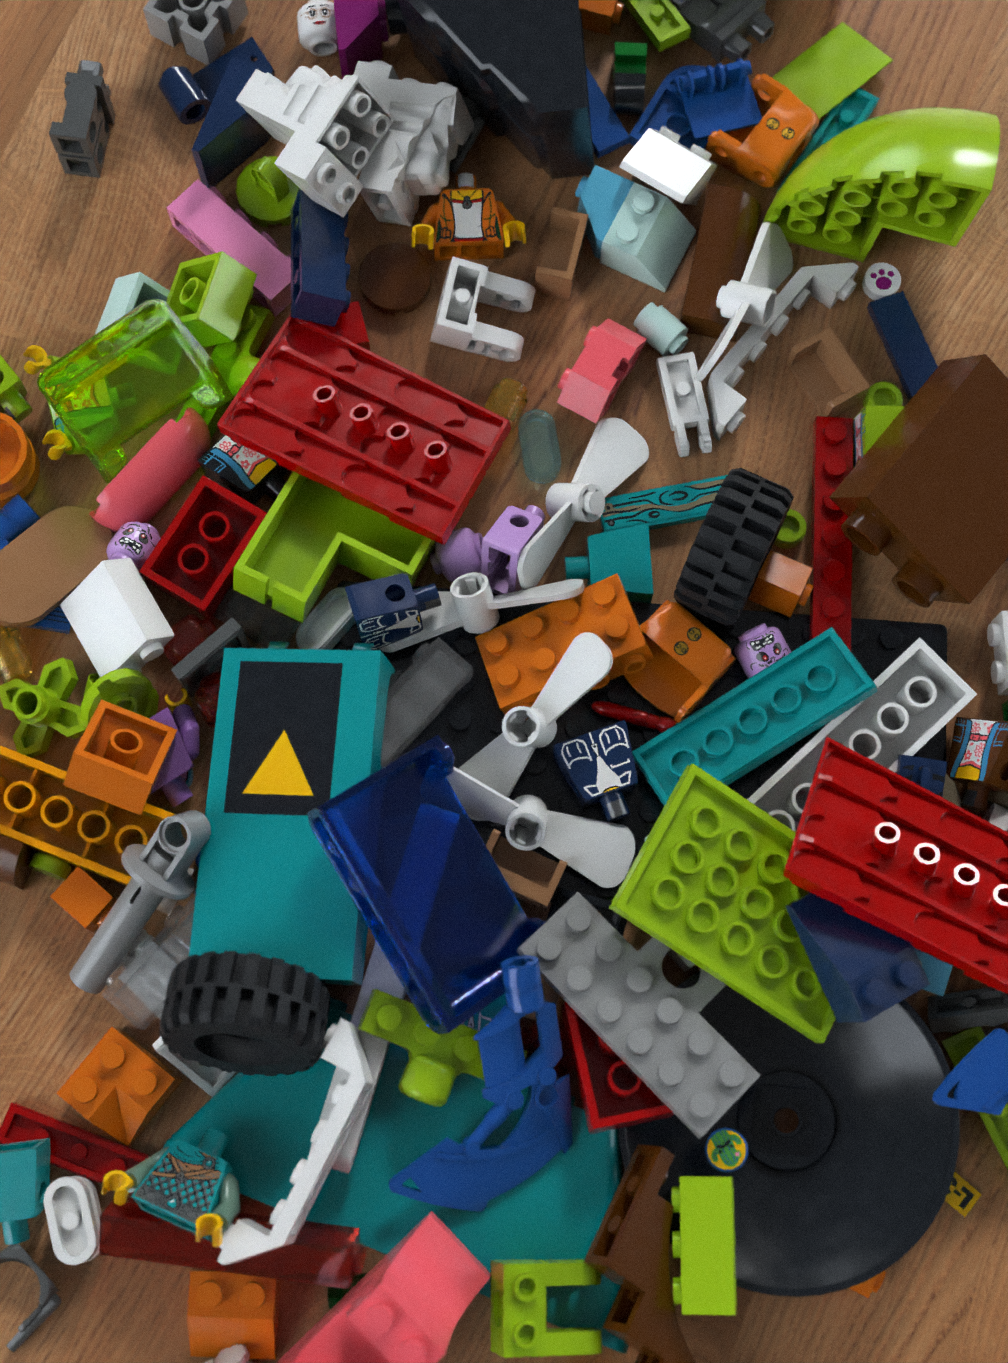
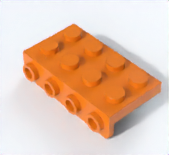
M617 573L585 587L584 591L575 597L554 601L475 637L499 708L505 715L509 710L517 706L532 707L571 642L581 633L590 632L598 635L610 648L613 655L611 670L591 690L600 689L606 686L610 680L623 674L639 672L646 664L653 661V654L646 643L623 583Z

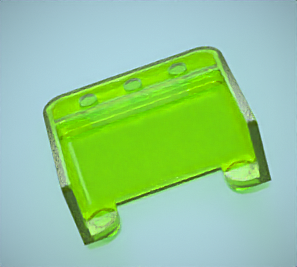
M150 299L143 302L46 367L40 373L37 380L41 393L107 484L128 464L127 455L121 445L192 397L205 410H214L234 398L212 358L171 307L161 299Z

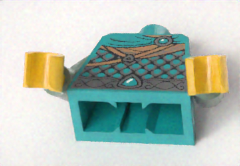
M208 1127L197 1147L177 1139L169 1147H164L125 1172L119 1170L108 1172L103 1179L101 1194L106 1195L107 1192L116 1190L113 1202L116 1205H123L127 1201L128 1192H134L131 1197L142 1210L195 1234L196 1242L198 1243L204 1238L212 1242L214 1247H220L223 1242V1232L227 1230L240 1213L239 1181L236 1179L235 1172L229 1162L220 1158L230 1138L223 1132Z

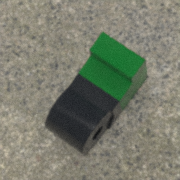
M615 42L612 69L613 110L616 114H643L647 43Z

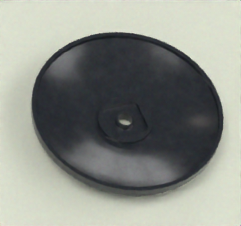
M700 971L690 976L677 987L684 989L694 986L699 980ZM725 985L699 1014L760 1074V1077L701 1138H698L675 1114L668 1118L618 1128L619 1146L625 1170L638 1144L662 1146L675 1156L668 1169L667 1180L660 1187L657 1194L671 1205L672 1186H680L679 1176L734 1178L737 1287L774 1296L802 1297L836 1292L865 1282L901 1259L921 1239L942 1207L953 1180L960 1139L959 1109L937 1105L932 1097L933 1093L950 1073L941 1048L928 1026L905 1000H902L867 1022H837L835 1019L825 1042L815 1043L728 985ZM955 1086L947 1093V1097L953 1098ZM782 1109L793 1110L798 1116V1126L790 1133L779 1131L774 1124L775 1115ZM718 1129H734L747 1142L749 1149L747 1161L742 1168L735 1172H721L715 1169L707 1160L705 1153L707 1139ZM672 1212L669 1243L671 1245L673 1231H680V1213Z

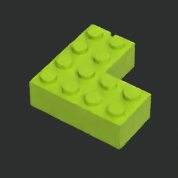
M292 472L234 566L233 590L262 604H265L267 599L272 600V609L303 623L338 563L373 580L404 573L408 575L413 587L435 547V541L391 522L389 517L343 497L336 490L296 472Z

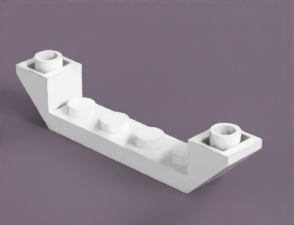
M851 262L801 267L777 295L775 310L768 326L761 327L752 324L715 367L708 381L707 394L712 431L716 439L720 440L727 431L733 434L746 417L742 412L747 399L733 389L745 373L742 369L749 360L753 363L758 360L767 347L765 341L771 334L778 336L790 319L787 317L793 308L800 310L810 295L829 309L832 308L838 299L844 302L857 285L853 279L859 268L858 265Z
M341 1018L338 1025L332 1024L324 1036L323 1048L325 1050L321 1058L351 1074L348 1080L342 1079L337 1085L331 1098V1102L335 1106L328 1119H321L311 1137V1142L315 1145L308 1159L302 1158L295 1167L290 1179V1183L294 1184L287 1200L281 1199L273 1210L269 1223L274 1225L272 1230L249 1218L238 1219L236 1224L231 1223L223 1233V1242L219 1247L222 1251L217 1262L223 1265L233 1264L294 1243L374 1085L357 1025Z

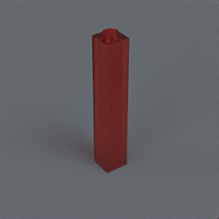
M127 1197V1201L123 1205H116L113 1199L100 1215L99 1255L349 1289L356 1272L362 1273L365 1264L366 1247L360 1245V1228L304 1221L294 1243L237 1263L223 1265L217 1262L222 1251L221 1248L214 1247L212 1242L204 1238L199 1243L196 1242L195 1234L142 1210L133 1198ZM242 1212L232 1222L236 1224L238 1219L249 1218L269 1230H272L274 1226L269 1223L271 1216Z

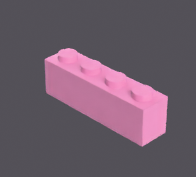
M197 179L167 207L172 226L206 256L223 251L256 273L257 277L253 285V298L264 308L270 309L276 317L291 303V255L286 257L278 250L276 242L266 232L260 234L252 227L250 219L240 209L235 211L226 204L224 196L215 187L211 186L208 188Z

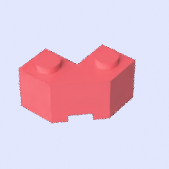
M609 318L598 327L592 326L585 338L584 350L573 368L565 370L558 383V388L562 391L557 403L597 423L608 412L621 381L633 370L647 338Z

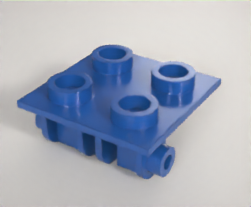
M738 58L733 63L725 65L717 63L713 68L709 65L704 70L692 73L689 70L685 71L684 75L674 77L694 140L707 138L713 131H719V129L727 133L756 126L762 119L748 75L752 74V66L749 60L744 61L742 58Z

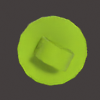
M263 156L247 165L238 177L236 194L241 211L246 214L251 222L261 227H268V224L275 225L281 223L282 226L291 224V208L299 191V187L274 164L278 158L275 156Z
M123 668L113 670L102 677L98 673H92L87 679L83 695L84 699L81 703L80 718L86 729L101 699L144 717L151 718L158 710L159 695L157 690L153 688L151 681L138 670Z

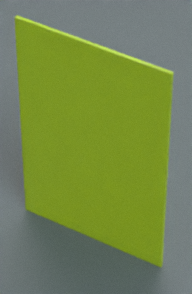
M841 22L772 78L786 86L821 119L890 64L893 59L847 24Z

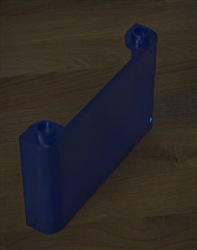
M439 735L425 741L308 812V821L317 840L419 1015L433 1032L445 1034L450 1033L505 993L501 963L509 958L520 956L517 952L518 948L546 920L542 921L537 917L527 918L446 777L454 771L453 763L455 757L450 747L442 742Z

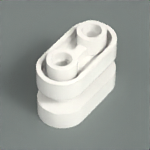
M82 1176L63 1177L53 1181L45 1191L44 1208L56 1257L68 1265H78L95 1259L104 1250L107 1240L95 1185L91 1180Z

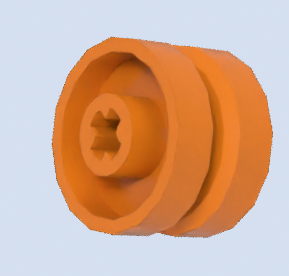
M0 412V507H3L15 495L19 494L22 498H25L33 490L40 474V459L34 445L28 439L22 427L11 416Z

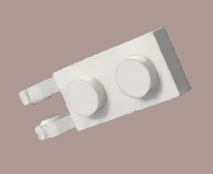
M694 352L657 358V371L671 431H674L679 457L689 456L690 444L685 429L697 427L698 444L702 453L711 452L712 441L708 427L709 414L701 382L694 380L698 373Z

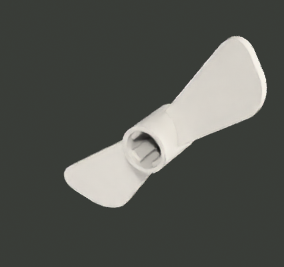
M770 222L762 223L741 282L730 280L727 286L723 285L720 288L716 306L721 308V316L730 320L694 380L701 382L726 349L740 321L761 327H767L770 323L777 299L775 289L788 277L793 268V256L783 231L777 224Z
M619 418L601 419L597 423L572 482L555 483L549 488L545 504L551 519L524 547L518 560L517 574L522 589L535 587L539 583L574 522H594L598 520L604 511L605 497L648 460L649 448L645 439L624 420Z
M478 572L467 573L453 581L450 591H438L442 606L420 612L424 627L421 632L380 648V650L389 653L395 652L459 627H463L469 633L483 634L491 630L500 619L499 608L572 598L584 591V582L582 579H568L493 596L486 575Z
M584 632L576 636L532 707L517 706L509 710L502 722L503 733L458 769L509 798L535 748L547 746L554 739L557 732L556 719L607 676L613 663V655L610 648L594 633ZM466 815L467 817H469V818H471V819H473V820H477V821H487V820H483V819H480V818H476V817H472V816Z
M436 763L429 766L419 785V794L429 805L506 825V838L513 847L529 851L540 846L559 860L567 862V865L600 887H615L625 879L635 854V838L631 830L624 825L549 811L545 803L534 795H521L512 801L456 767L446 763Z

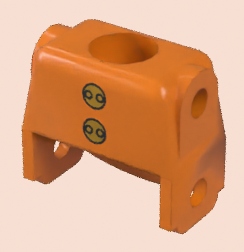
M763 73L762 75L757 74L751 84L762 119L756 126L725 133L720 129L719 131H713L708 137L706 151L712 154L710 158L712 161L731 173L754 181L763 187L770 188L779 183L811 140L814 130L819 125V118L810 107L805 105L786 86Z
M667 600L648 620L640 625L646 643L653 654V661L646 664L641 671L632 674L626 673L623 676L643 698L660 711L673 717L679 723L687 718L703 701L707 693L734 664L736 658L731 654L730 647L681 604Z

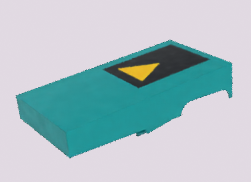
M271 641L268 649L224 648L205 816L210 822L211 834L200 853L189 956L194 954L201 956L204 952L211 951L216 953H224V951H237L239 954L256 953L266 958L275 957L282 959L290 965L297 964L303 967L305 972H313L324 984L362 986L384 781L381 769L382 742L389 681L391 674H395V668L382 651L371 650L374 647L373 643H354L352 650L287 649L290 642Z

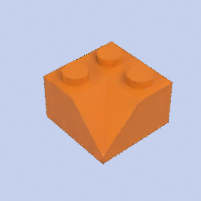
M112 1026L56 1094L88 1121L129 1147L181 1084L183 1079L123 1029Z

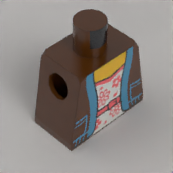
M956 717L947 775L952 780L966 786L961 803L963 807L985 812L990 792L1008 794V721Z

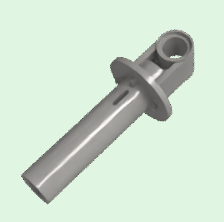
M190 810L167 817L161 821L147 845L132 844L126 847L121 855V861L132 878L70 971V979L78 988L92 994L100 993L162 899L165 897L173 900H184L191 895L194 890V881L187 870L211 834L210 822L203 813ZM181 825L186 828L187 840L182 835Z

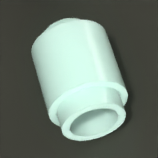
M653 302L649 303L634 320L633 325L638 329L637 334L647 338L646 342L663 357L668 356L670 353L677 355L689 341V338L686 337L688 328L662 305L656 306Z

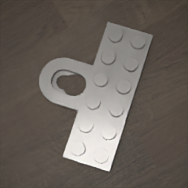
M577 892L518 948L517 952L520 956H536L539 959L541 977L698 1138L703 1137L760 1077V1074L699 1014L726 984L700 968L699 980L694 986L684 989L674 987L667 982L661 968L664 956L674 950L652 937L637 951Z

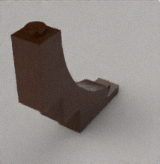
M642 1144L637 1145L583 1262L620 1286L602 1328L639 1352L635 1363H696L682 1334L672 1299L668 1251L673 1205L657 1195L660 1187L667 1180L668 1169L675 1155L662 1146Z

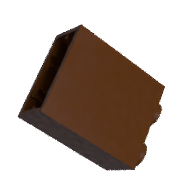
M986 354L944 360L829 497L848 516L841 525L844 535L856 547L870 555L878 556L882 552L899 569L892 578L894 586L903 596L918 606L929 608L934 601L971 604L1008 558V378Z

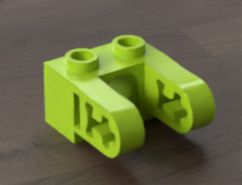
M584 1259L491 1260L490 1351L503 1358L594 1355L602 1353V1329L546 1328V1286L601 1284V1273L583 1262Z

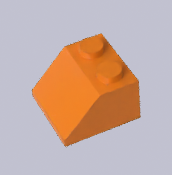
M101 699L73 752L63 785L141 816L177 729Z
M196 1267L191 1270L187 1306L190 1357H217L221 1350L227 1347L231 1348L232 1345L242 1344L248 1350L250 1359L275 1360L277 1355L282 1270Z

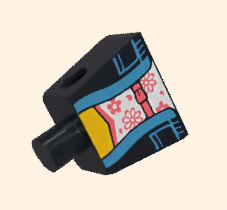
M227 435L221 437L198 459L203 473L209 479L251 504L258 502L265 494L275 501L286 483L282 477L289 471V469L278 465L276 460L233 442Z

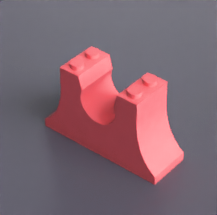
M431 1211L276 1363H437L446 1354L450 1337L456 1324L477 1293L490 1279L491 1273Z

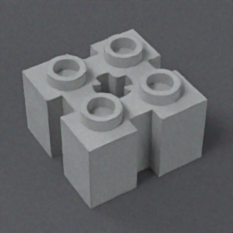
M149 0L143 8L152 36L174 48L178 43L182 42L187 55L206 65L215 61L225 47L224 32H229L233 35L248 14L245 0Z

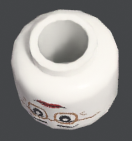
M310 0L300 8L297 14L299 41L313 55H331L338 48L334 3L328 0Z

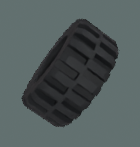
M743 468L730 470L707 512L681 571L674 591V598L677 603L725 626L736 624L790 509L794 496L788 488Z
M211 951L204 952L201 956L194 954L182 960L170 974L159 1033L164 1044L173 1053H180L182 1058L188 1061H196L199 1065L208 1068L215 1067L219 1068L220 1071L230 1073L234 1071L255 1076V1074H264L265 1076H277V1074L292 1075L297 1071L304 1072L313 1067L322 1056L331 1002L330 993L324 982L320 981L319 977L313 972L307 973L303 967L297 964L290 965L279 958H266L256 953L239 954L237 951H224V953Z

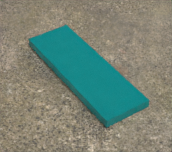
M833 627L632 751L633 759L663 806H665L686 766L695 764L727 786L878 692L877 686Z

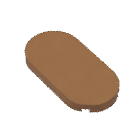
M76 505L53 509L0 550L1 626L19 625V627H27L36 624L57 608L101 561L108 560L106 549L108 543L113 538L110 528L99 524L89 515L93 510Z

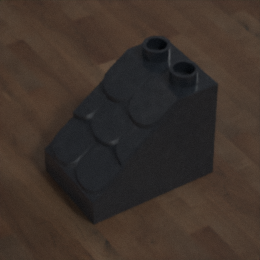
M385 0L391 35L408 33L415 57L438 82H445L458 87L462 96L473 100L480 109L482 117L485 118V125L496 137L505 135L533 166L543 168L552 179L591 174L594 168V154L581 10H579L578 0Z

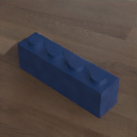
M300 188L291 208V317L335 327L340 314L347 312L351 299V292L346 290L350 274V264L345 263L349 248V237H345L349 213L347 211L343 218L314 202Z

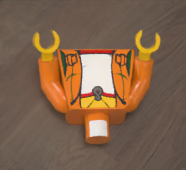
M462 173L455 177V189L441 191L439 202L431 204L420 223L413 226L411 248H415L417 244L428 245V250H433L434 245L435 261L452 260V257L464 260L501 259L504 257V242L506 248L510 247V242L515 240L527 244L525 224L517 221L503 202L495 200L491 189L477 188V178L474 174Z

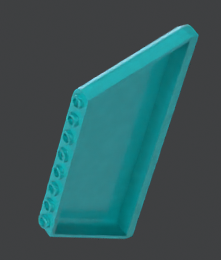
M331 998L326 1032L332 1024L338 1025L341 1018L349 1022L351 1021L352 1014L345 1012L348 1004ZM390 1043L350 1173L347 1174L334 1169L330 1170L305 1221L387 1255L426 1215L433 1211L490 1273L491 1260L585 1259L623 1177L618 1129L589 1134L584 1109L574 1106L576 1097L571 1095L573 1144L564 1155L560 1150L547 1164L525 1181L489 1200L483 1211L474 1212L453 1209L392 1192L388 1186L389 1180L446 1137L457 1143H462L463 1139L470 1136L484 1120V1115L494 1103L484 1099L481 1089L485 1088L484 1080L466 1073H461L456 1077L448 1100L442 1107H434L405 1096L399 1089V1083L409 1059L408 1052L403 1047ZM320 1057L313 1067L304 1072L297 1071L292 1075L277 1074V1076H265L264 1074H255V1076L243 1075V1073L238 1072L165 1142L164 1147H169L177 1139L197 1147L208 1127L223 1132L230 1138V1141L220 1158L229 1162L234 1170L235 1177L239 1181V1193L275 1208L281 1199L287 1200L294 1184L290 1183V1179L295 1167L302 1158L307 1160L312 1145L311 1137L319 1123L336 1065ZM528 1087L521 1090L524 1097L523 1106L520 1109L514 1110L499 1129H495L481 1146L499 1145L508 1137L523 1112ZM411 1177L402 1184L419 1189ZM601 1274V1284L546 1286V1322L558 1327L602 1329L603 1346L627 1354L629 1345L602 1328L619 1292V1285ZM491 1276L478 1292L491 1298Z

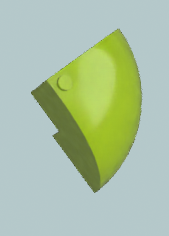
M925 107L896 111L856 124L830 138L801 162L777 192L762 223L770 222L777 224L783 231L787 242L864 262L882 227L956 247L992 191L1000 145L999 119L995 114L976 110Z

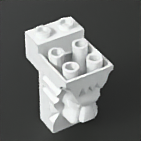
M358 61L354 75L360 77L395 117L388 131L382 137L361 170L359 181L364 187L360 193L378 221L412 226L414 215L418 211L419 196L438 195L441 193L442 187L448 185L450 160L456 157L458 145L466 143L470 133L474 131L475 125L458 87L445 82H439L436 85L420 83L412 78L399 80L393 66L384 61Z
M317 65L311 69L306 66H300L289 80L283 83L272 74L256 69L236 99L274 139L286 145L274 164L314 202L344 218L364 187L356 178L365 166L367 160L395 119L360 77L354 74L352 76L345 75L341 80L336 75L330 77Z

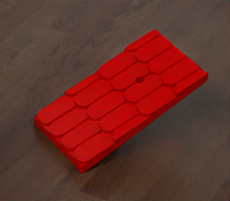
M291 313L217 423L220 432L229 436L233 442L276 460L278 465L336 490L343 497L389 517L391 522L444 546L467 508L469 500L472 499L486 471L502 447L503 441L506 440L511 431L509 420L311 321L293 318Z
M826 736L787 859L784 877L788 878L795 886L843 907L844 912L907 940L914 948L964 970V975L1008 994V832Z

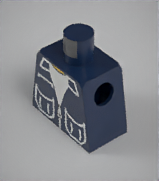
M404 573L344 587L362 643H373L374 647L371 650L374 651L421 632L424 627L420 612L442 606L435 583L413 590L408 575Z
M625 720L553 745V757L583 808L601 803L608 822L622 819L630 814L623 794L635 790L638 779Z

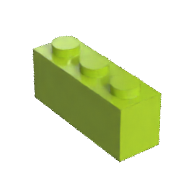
M679 1176L680 1186H672L673 1213H680V1231H673L672 1237L673 1258H681V1277L673 1278L674 1304H682V1314L735 1316L737 1315L734 1178Z

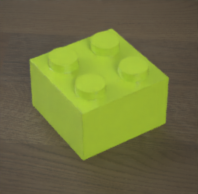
M223 251L180 263L156 329L191 350L234 341L241 331V320L246 305L253 297V285L257 274Z

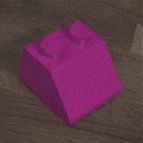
M334 0L342 79L345 75L352 76L354 74L358 61L372 62L383 58L382 42H389L385 0Z

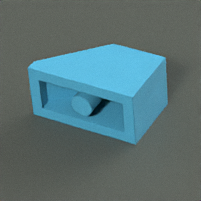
M595 165L590 176H583L580 180L575 196L579 198L578 212L588 214L586 235L594 256L600 259L602 241L634 182Z

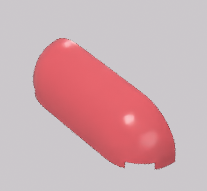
M187 408L184 412L185 415L177 423L172 418L166 422L96 498V501L101 505L89 513L95 521L110 528L113 533H116L127 522L148 523L199 469L198 459L210 449L211 439L205 420L194 408Z

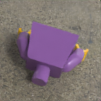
M181 688L183 698L178 702H172L169 695H165L164 699L168 707L149 718L177 729L151 792L152 794L161 789L173 808L193 796L181 775L195 767L193 761L200 753V728L191 708L192 701L185 688Z

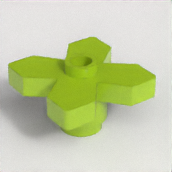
M62 657L44 665L38 685H32L19 678L0 685V699L3 708L14 711L16 717L21 721L13 735L18 753L33 758L47 752L54 730L72 739L83 735L85 727L80 718L81 706L67 702L79 681L72 660Z

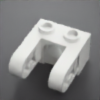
M452 257L445 276L430 342L501 361L515 362L520 360L524 338L516 332L476 321L477 313H475L477 303L480 302L515 312H528L532 309L535 288L527 282L488 271V266Z

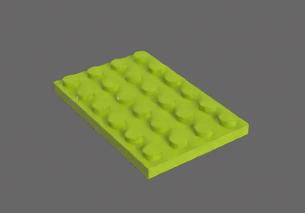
M690 764L686 766L609 908L813 1042L824 1043L836 1017L785 907L789 903L810 893L795 886L788 878L784 877L785 866L796 832L695 764Z

